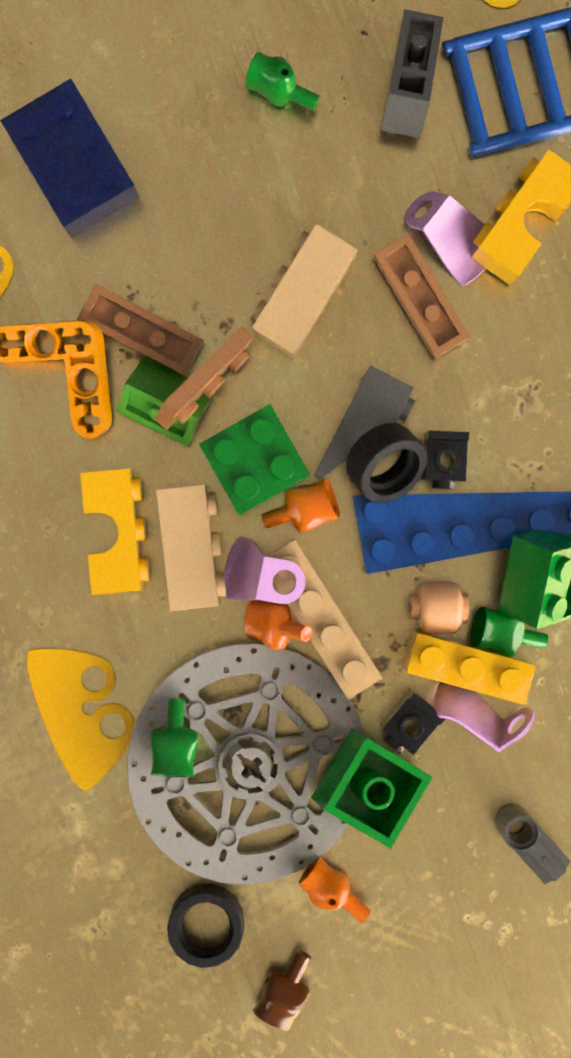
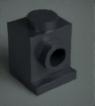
M429 430L424 433L423 446L427 452V467L422 476V481H432V489H456V482L466 481L469 432ZM443 453H449L453 456L454 463L450 468H445L440 463V456Z
M409 688L380 723L382 730L387 733L382 739L399 754H402L407 749L414 755L445 719L439 718L435 708ZM409 720H415L418 723V728L414 733H406L404 731V724Z

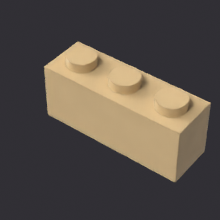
M318 224L314 226L310 234L304 230L292 249V252L297 254L289 268L282 265L271 283L275 291L269 301L266 302L261 299L249 319L254 323L252 334L293 359L356 258L358 249Z
M205 484L156 490L170 611L219 606L220 596H227L224 572H217L215 561L216 556H222L220 532L212 533L211 516H218L215 492L208 493L207 485Z

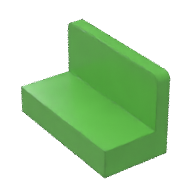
M144 357L125 382L116 412L189 446L200 419L211 402L213 395L208 398L203 394L196 401L199 405L198 409L184 424L177 420L166 430L155 420V417L163 402L188 378Z

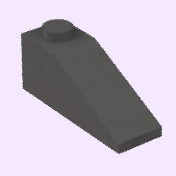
M404 9L381 131L421 138L431 98L444 17Z
M370 365L314 476L322 479L344 463L356 441L373 427L384 423H396L398 419L405 422L416 401L409 397L414 387Z

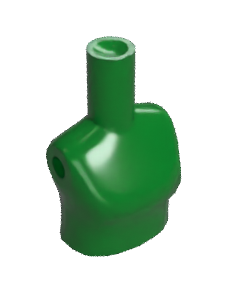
M259 51L254 55L246 76L245 87L247 89L262 94L272 105L278 107L287 105L291 100L312 111L316 109L320 95L296 84L294 71L285 58L280 56L270 57Z
M482 606L476 612L473 621L471 644L475 648H484L501 655L514 657L521 644L541 649L546 648L548 635L525 629L523 622L498 610Z
M168 699L167 725L152 730V769L150 773L152 776L194 777L193 765L197 750L198 732L183 726L185 700Z

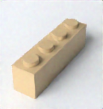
M293 539L269 554L268 557L296 563L304 572L305 588L298 599L288 603V606L300 624L311 627L312 636L310 640L347 699H351L381 680L383 677L297 541ZM281 570L275 574L273 582L281 594H287L295 586V577L289 570Z

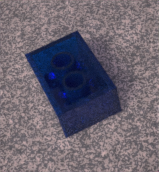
M71 78L0 120L62 226L71 238L140 198L135 185Z

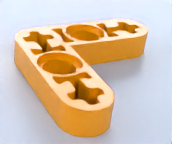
M74 320L0 327V340L6 338L7 340L24 339V346L7 350V348H1L0 346L1 363L64 359L73 429L78 435L87 439L99 437L109 430L112 424V411L105 345L102 330L96 323L90 320ZM41 330H46L53 337L54 346L49 353H44L37 347L36 336ZM81 331L84 335H90L91 343L85 344L84 347L82 343L65 344L66 336L81 334ZM83 368L90 369L96 375L97 384L92 391L83 389L79 384L78 375ZM98 396V401L81 403V398L88 399ZM90 411L92 416H99L100 423L94 425L93 428L91 423H85L84 416L90 414Z

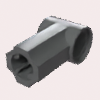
M515 804L507 805L498 812L495 820L496 829L507 845L521 857L545 885L551 881L558 880L566 872V868L571 861L536 823L532 816L523 807ZM521 820L525 821L524 829L520 833L509 834L513 823Z

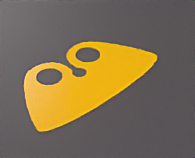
M32 649L28 651L27 670L36 703L48 734L72 780L82 790H89L111 770L129 746L135 725L133 717L127 709L118 704H106L98 707L92 715H86L82 711V706L85 702L91 701L96 703L108 697L113 691L115 674L108 661L97 655L74 650ZM93 666L101 668L107 678L103 689L96 692L85 689L81 681L83 672ZM115 713L124 719L125 731L118 738H108L101 732L100 723L105 715Z

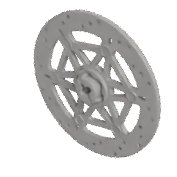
M239 643L217 647L189 659L173 670L154 689L140 711L131 734L127 759L128 784L136 814L143 828L156 846L173 862L189 872L216 882L242 885L259 884L284 878L306 868L316 861L319 856L321 857L348 827L347 823L341 822L340 819L323 809L319 813H314L307 804L321 756L330 753L337 754L351 728L365 735L351 699H347L335 678L311 659L286 648L276 650L262 643ZM195 662H198L197 667L193 666ZM225 667L228 668V671H227V672H224V671H223V669H224ZM275 667H278L277 675L272 679L273 670ZM243 674H258L261 677L258 689L253 692L209 704L205 703L198 695L199 691L205 686L226 677ZM188 677L190 680L185 682L184 679ZM286 683L297 686L315 701L329 723L327 729L313 732L281 699L282 690ZM180 693L185 694L189 699L188 702H185L184 716L190 721L188 728L201 733L213 751L212 756L193 765L194 775L213 767L216 776L214 781L189 783L187 781L189 777L150 775L152 769V730L167 725L168 699H180ZM249 702L252 703L240 728L218 714L223 709ZM268 703L266 730L252 728L262 705ZM150 704H154V705H155L153 708H150V707H149ZM279 710L283 711L302 731L301 735L275 737L277 712ZM206 719L212 720L229 732L220 743L215 741L205 726L204 721ZM151 721L155 722L154 725H150L149 723ZM344 736L342 740L333 741L335 737ZM243 738H250V739H251V741H250V740L239 741V740H241V739H243ZM264 741L272 748L269 750L271 760L274 763L272 774H270L272 769L271 761L263 748L257 743L261 744ZM309 746L308 750L288 760H284L282 747ZM225 753H227L228 769L237 782L235 786L225 779L228 777L223 763ZM238 753L244 758L247 757L251 761L254 760L256 768L260 773L257 774L253 769L250 770L248 767H244ZM133 761H136L137 764H136V765H132V762H133ZM309 761L301 793L297 794L284 776V773ZM280 784L293 804L290 808H287L269 795V792L276 785ZM159 786L163 787V789L160 791L151 792L153 788ZM223 791L219 817H216L195 796L196 792ZM183 796L217 830L214 842L206 844L185 830L169 810L167 801L174 797ZM231 798L245 799V803L235 823L230 824ZM257 800H261L279 813L278 816L245 824ZM291 823L298 830V834L294 838L279 846L257 852L237 851L239 840L243 836ZM310 824L314 825L317 831L312 832L308 826ZM225 849V856L220 860L221 851Z

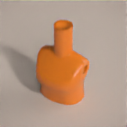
M326 478L313 484L300 485L286 490L285 506L262 513V520L267 529L291 521L299 532L310 530L325 521L340 517L335 494L330 482Z
M251 600L248 604L245 615V633L250 640H258L267 647L276 650L284 649L289 638L303 642L310 640L312 636L311 627L291 621L288 604L262 600Z
M320 856L307 867L298 884L308 893L310 901L316 907L327 910H337L343 907L360 923H363L371 913V910L350 892L348 877L343 872L330 867Z

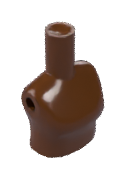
M297 950L286 973H268L261 998L253 1009L254 1014L259 1019L276 1028L286 1031L290 1030L295 1017L305 1007L309 998L310 989L300 980L311 959L309 954L302 950Z

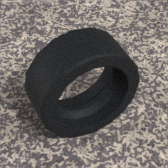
M384 423L367 431L352 446L346 460V473L366 499L375 503L390 502L408 493L422 478L427 467V452L423 444L408 428L399 423ZM403 449L399 459L390 469L380 475L371 477L375 466L382 458L391 452Z
M214 884L195 885L182 892L173 904L167 925L169 943L175 954L187 964L200 968L217 967L230 960L239 949L244 934L243 909L236 896L224 887ZM208 902L218 905L226 912L229 918L230 929L228 936L221 944L215 947L204 948L194 945L186 938L183 932L182 923L185 914L198 903Z

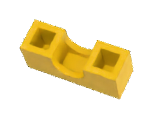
M551 150L546 152L541 161L534 157L531 159L519 176L525 182L517 194L511 189L496 208L502 214L494 226L486 222L473 241L479 247L471 258L508 285H511L519 277L542 244L527 232L523 221L524 214L530 211H538L556 222L571 203V165Z
M129 468L80 473L84 514H107L116 522L118 527L117 542L110 550L102 553L88 554L91 595L140 591L144 589V581H150V565L148 557H142L140 541H146L147 539L145 518L138 517L136 502L143 500L141 477H134V470Z
M412 629L402 668L406 673L525 705L536 665L525 659L501 655L491 650H481L457 643L448 638Z

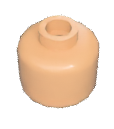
M424 582L419 587L418 595L410 596V619L418 620V626L423 633L454 634L460 630L462 624L468 623V593L462 592L460 586L455 582Z

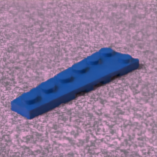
M571 491L405 494L401 498L386 503H375L366 499L363 495L352 496L366 574L511 548L513 535L535 530L571 534Z

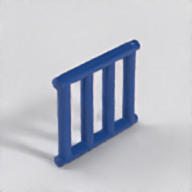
M571 7L458 36L442 42L445 56L451 55L473 140V142L469 143L471 157L486 155L571 132V115H565L544 31L566 25L571 42ZM524 36L529 38L550 120L531 126L526 124L505 41ZM486 46L490 47L511 128L509 132L490 137L486 129L467 56V51Z

